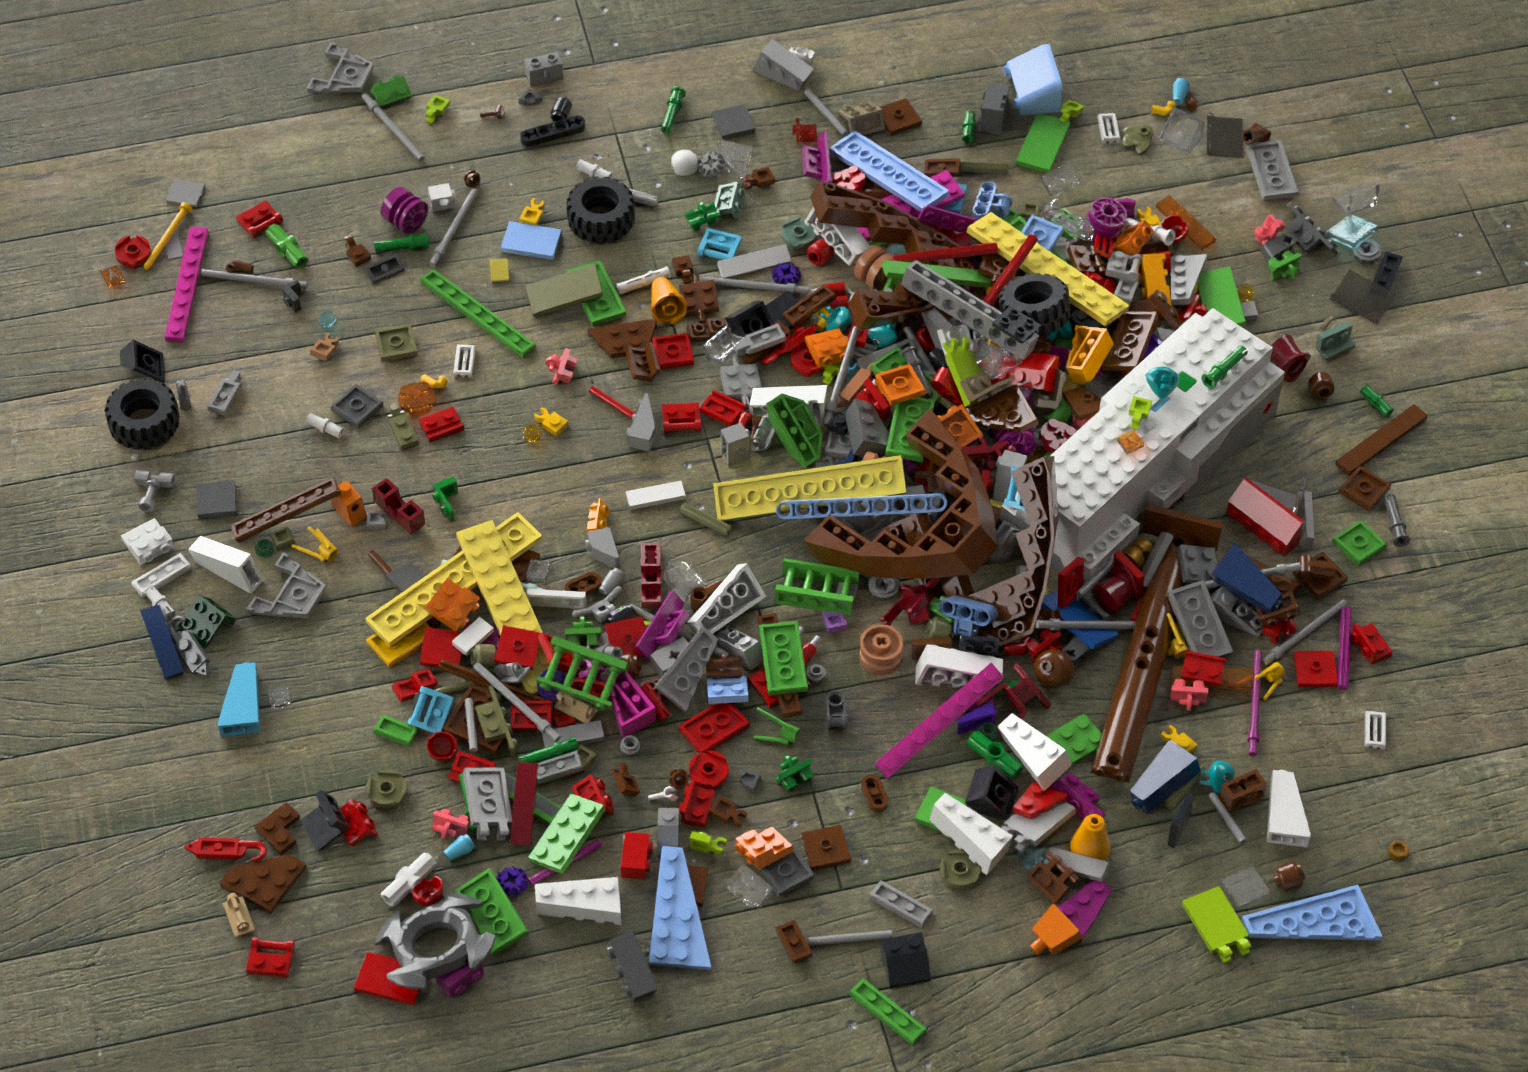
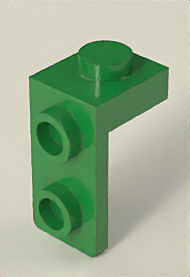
M452 476L434 484V493H432L435 503H439L443 516L448 517L451 522L455 521L454 511L446 498L458 493L457 481Z

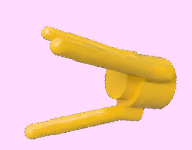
M310 526L308 530L322 543L318 548L320 554L294 544L291 545L292 548L316 557L322 562L334 560L339 552L318 528L315 531Z
M1167 613L1176 637L1170 642L1171 646L1168 649L1169 656L1174 655L1178 659L1184 657L1189 648L1185 643L1178 621L1175 624L1171 614Z
M1278 662L1273 663L1254 677L1255 680H1258L1265 676L1269 682H1274L1263 697L1264 701L1283 682L1281 677L1285 675V670ZM1253 675L1236 683L1235 687L1252 681Z

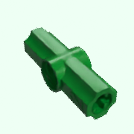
M974 731L967 740L966 745L986 759L985 761L988 766L994 765L1012 780L1016 779L1022 772L1024 765L1005 752L1002 744L992 742L979 731Z

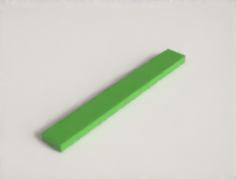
M883 260L882 267L886 277L903 279L906 268L912 263ZM923 264L957 285L993 287L990 285L992 279L979 274V270Z
M432 269L420 278L424 286L521 358L526 357L536 349L535 343L435 269Z

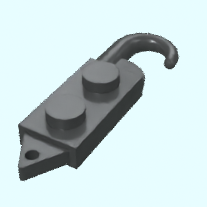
M180 615L173 617L169 621L168 630L175 643V647L193 673L209 676L208 663L210 659L194 635L189 631H182L178 634L174 628L177 621L186 622V619Z

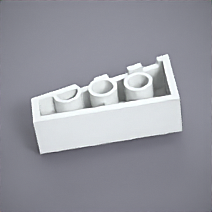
M814 207L804 222L807 226L811 225L814 228L813 232L816 235H821L829 246L832 245L835 248V253L849 266L856 264L860 256L870 247L857 227L819 223Z
M827 385L753 388L749 411L753 417L768 414L766 403L779 394L784 393L804 400L818 425L823 426L827 402Z
M748 564L737 565L687 622L694 635L703 626L713 634L766 597Z
M927 644L916 664L915 685L929 682L932 683V686H940V683L952 684V687L964 686L991 662L1003 675V659Z
M1014 714L1008 716L998 726L1004 741L1021 760L1024 767L1028 769L1035 781L1039 783L1043 791L1072 765L1064 748Z
M944 793L933 806L929 820L946 837H951L955 841V845L960 850L963 849L974 864L977 862L982 867L981 871L986 875L1008 852L1013 838L1011 834L948 794Z
M618 877L535 884L537 915L560 918L568 916L575 917V920L591 919L598 923L607 921L614 922V925H621Z

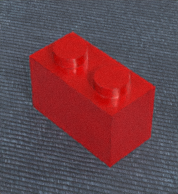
M625 832L620 866L621 878L646 880V872L651 870V860L648 858L649 854H653L654 842H650V834Z

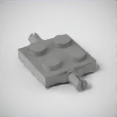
M733 356V366H721L719 371L724 393L733 399L742 400V403L745 404V409L746 407L748 409L750 408L749 399H751L753 388H762L757 365H741L739 356Z

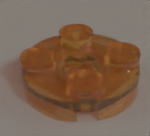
M425 381L403 385L398 395L399 407L402 411L405 410L412 416L427 414L436 403L435 392L429 386V383ZM420 397L419 401H416L413 398Z

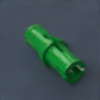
M968 110L964 114L965 119L962 124V141L967 143V138H969V143L973 142V134L976 129V124L974 123L976 113L971 110L969 116Z
M1369 385L1362 387L1359 393L1370 402L1372 408H1376L1385 418L1393 413L1394 409L1383 400L1381 394L1378 395Z

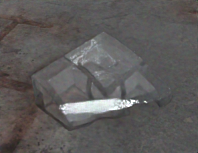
M719 140L716 151L724 157L726 170L735 172L739 175V179L743 180L742 177L746 175L753 147Z
M1063 210L1048 212L1047 216L1051 220L1060 224L1079 238L1088 241L1092 240L1094 228L1087 218L1081 219L1078 213L1066 215Z

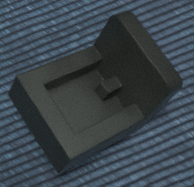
M296 280L282 287L284 303L295 313L301 310L298 297L301 294L300 283Z

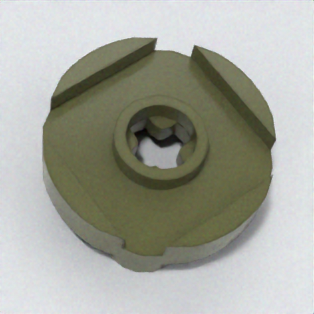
M381 770L377 772L378 775L369 778L366 791L371 805L380 808H396L402 805V801L407 795V783L400 776V773L394 770ZM386 786H390L391 790L388 792H384L382 789H385Z
M962 849L949 852L940 862V876L944 884L949 888H971L977 884L980 878L981 866L977 862L974 864L969 859V855ZM958 866H962V869H966L963 872L956 871V869H958Z

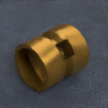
M1138 537L1122 553L1140 570L1147 561L1153 545L1147 539Z

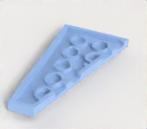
M662 846L649 965L712 970L683 848Z
M1358 885L1242 916V922L1249 934V938L1381 941L1383 937Z

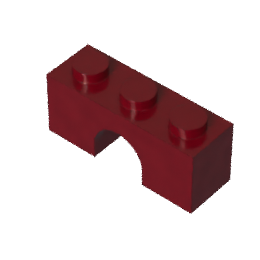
M385 478L372 488L374 502L410 535L425 525L424 510L412 500L405 503L400 496L399 488L389 479Z

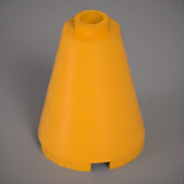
M659 277L652 282L651 312L654 319L661 324H664V322L674 324L680 321L686 315L687 302L667 278Z
M1090 814L1084 819L1071 839L1070 850L1072 853L1106 861L1109 857L1111 843L1105 821L1100 815Z

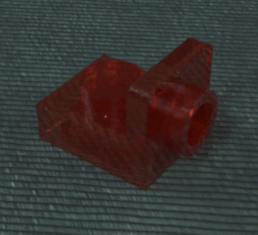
M796 118V124L792 125V134L796 135V142H817V124H800L799 118Z

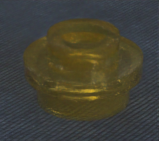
M1248 284L1241 285L1237 290L1239 299L1242 301H1251L1255 296L1253 287Z
M529 424L523 430V437L527 441L534 442L541 438V429L536 424Z

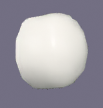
M800 47L796 51H793V48L789 50L808 65H811L815 56V52Z
M680 150L672 156L671 163L676 174L688 176L696 173L698 170V158L692 151Z

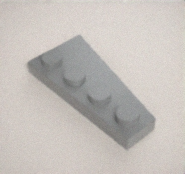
M1207 254L1171 257V305L1191 303L1195 293V286L1198 284L1199 276L1202 274L1204 264L1207 262Z
M704 626L701 627L654 686L683 712L689 706L704 668L718 641V638Z

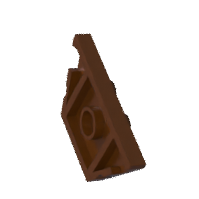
M655 319L589 328L587 329L588 336L593 337L597 341V345L605 351L610 359L625 357V351L628 346L645 349L647 344L652 341L657 321Z

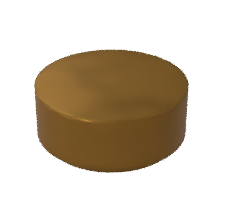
M1399 840L1391 842L1387 850L1388 856L1397 862L1404 861L1409 853L1407 844Z

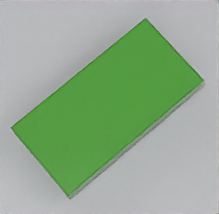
M382 715L374 728V734L408 747L411 746L419 732L417 727Z

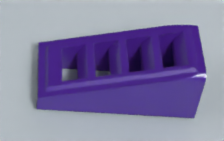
M987 702L958 719L957 734L995 724L996 711L992 702Z

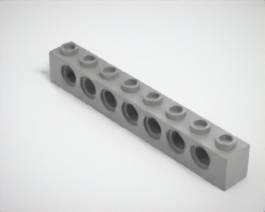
M917 260L906 268L901 285L909 291L922 297L1022 360L1033 352L1038 334L1034 333L1021 344L992 326V322L1002 314L999 310Z

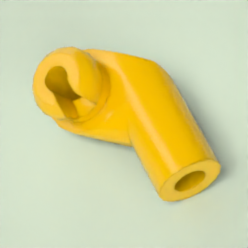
M1168 101L1165 107L1153 105L1151 114L1168 116L1176 111L1177 104L1174 101Z
M826 307L817 312L819 319L817 330L820 332L827 325V322L820 314L823 313L825 316L830 317Z
M426 374L422 375L420 379L428 387L444 389L449 381L447 377L442 375L439 376V380H434Z

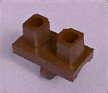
M721 654V658L709 659L706 664L707 678L742 677L741 657L726 658V654Z

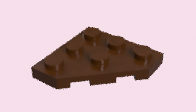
M1017 384L966 409L975 424L980 427L1024 432L1039 424Z
M471 684L443 727V732H448L455 738L469 743L465 699L472 698L477 747L496 755L506 739L501 738L486 743L475 712V706L492 702L490 692L482 687Z
M288 854L231 867L219 883L220 887L235 893L239 897L243 896L244 900L271 914L307 866L306 863Z

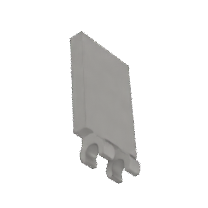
M465 768L463 775L471 826H477L478 841L487 840L486 836H489L488 826H497L496 836L498 841L506 840V836L509 835L508 826L512 824V815L504 768Z
M1059 802L1053 805L1052 810L1043 812L1033 819L1015 813L1004 823L1001 829L1013 837L1017 836L1014 839V842L1018 843L1015 849L1022 853L1030 844L1036 847L1076 813L1075 807L1067 802L1064 804Z

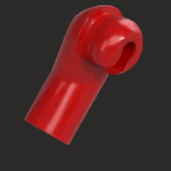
M748 412L741 413L736 424L742 423L743 427L747 429L746 424L751 423L752 414Z
M1024 636L1020 643L1006 644L1004 647L1005 653L1012 656L1023 655L1031 638Z

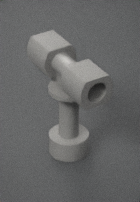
M136 471L134 477L136 485H143L148 489L146 496L140 499L139 509L144 512L153 511L155 491H159L160 487L173 488L176 480L174 473L161 472L157 476L151 475L150 471Z

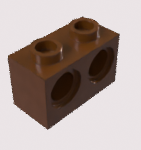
M1255 769L1222 784L1219 798L1227 810L1232 812L1263 798L1267 783L1258 770Z

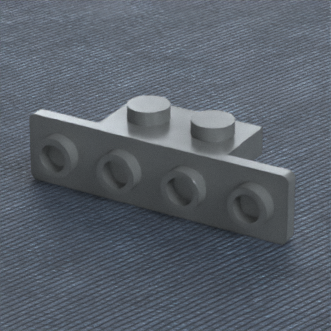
M1287 204L1297 217L1285 227L1286 231L1295 236L1296 241L1308 253L1322 241L1337 255L1338 252L1335 249L1337 245L1331 239L1326 240L1324 238L1326 234L1319 227L1315 229L1313 227L1315 223L1308 216L1304 218L1302 215L1303 211L1297 205Z

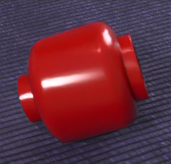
M823 239L816 241L807 250L808 259L814 265H824L834 255L832 245L829 246Z

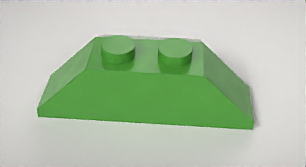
M781 393L767 402L769 421L786 451L803 468L819 459L823 432L805 401Z

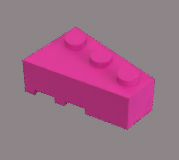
M622 672L620 675L618 674L610 694V700L613 704V710L623 739L656 721L655 706L628 672L626 674Z

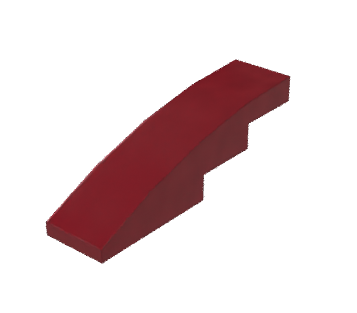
M641 543L642 608L661 607L660 543Z
M518 762L510 844L532 845L539 763Z

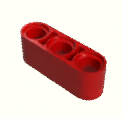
M941 367L931 381L932 388L941 397L946 398L956 406L961 404L964 406L951 371Z

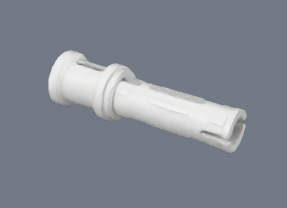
M1127 218L1124 228L1128 229L1139 222ZM1159 225L1151 226L1154 230L1150 236L1153 241H1161L1168 246L1173 243L1175 239V232L1173 230H1165Z

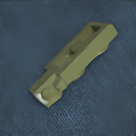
M396 402L389 404L391 414L388 415V420L400 449L418 445V438L405 411H399Z

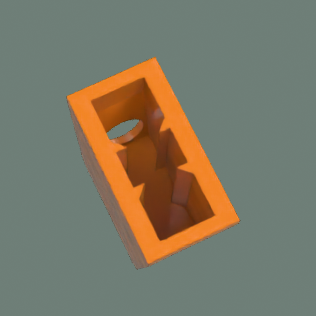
M344 481L338 485L341 495L331 499V505L352 528L367 519V514L361 495L348 481Z
M1053 903L1033 927V933L1038 939L1030 945V948L1036 955H1039L1045 948L1053 955H1056L1079 941L1082 936L1077 927Z

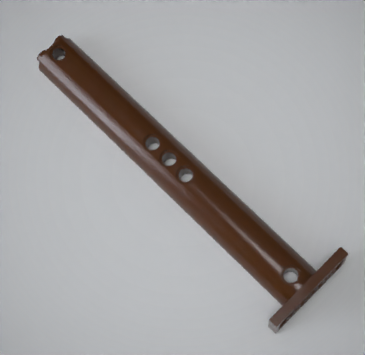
M1151 504L1147 505L1142 533L1159 537L1161 532L1173 535V539L1156 572L1145 588L1090 773L1100 777L1112 778L1118 782L1130 783L1173 635L1167 613L1171 614L1175 624L1177 621L1166 593L1187 585L1182 580L1177 547L1180 545L1212 547L1217 551L1223 526L1222 522Z

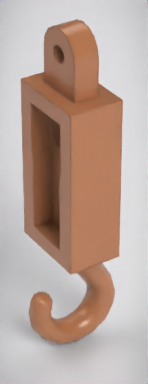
M870 365L866 370L861 368L839 394L840 401L836 404L837 408L851 405L853 400L856 399V394L864 389L863 381L870 378L873 382L872 376L874 373L870 370Z

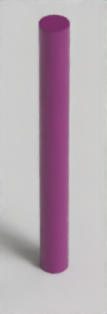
M597 839L579 849L571 863L601 847V842ZM546 868L530 877L528 881L533 886L556 873V871Z

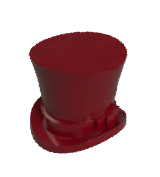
M1283 335L1271 345L1273 348L1270 362L1285 372L1283 379L1286 382H1293L1304 371L1311 358V354L1301 352L1291 335Z
M1125 566L1116 567L1112 570L1109 579L1093 586V593L1098 604L1110 615H1115L1127 600L1139 598L1135 579L1131 571Z

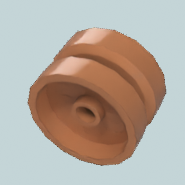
M879 245L869 247L857 261L854 268V276L862 283H866L872 290H883L888 277L885 276L882 262L883 260L892 261L893 255L887 253Z
M878 624L866 629L860 638L859 660L862 667L875 675L891 674L899 668L902 663L903 638L895 628L888 625Z

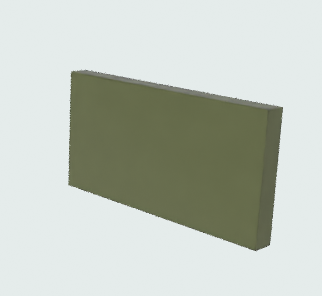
M595 264L526 286L534 317L603 296Z

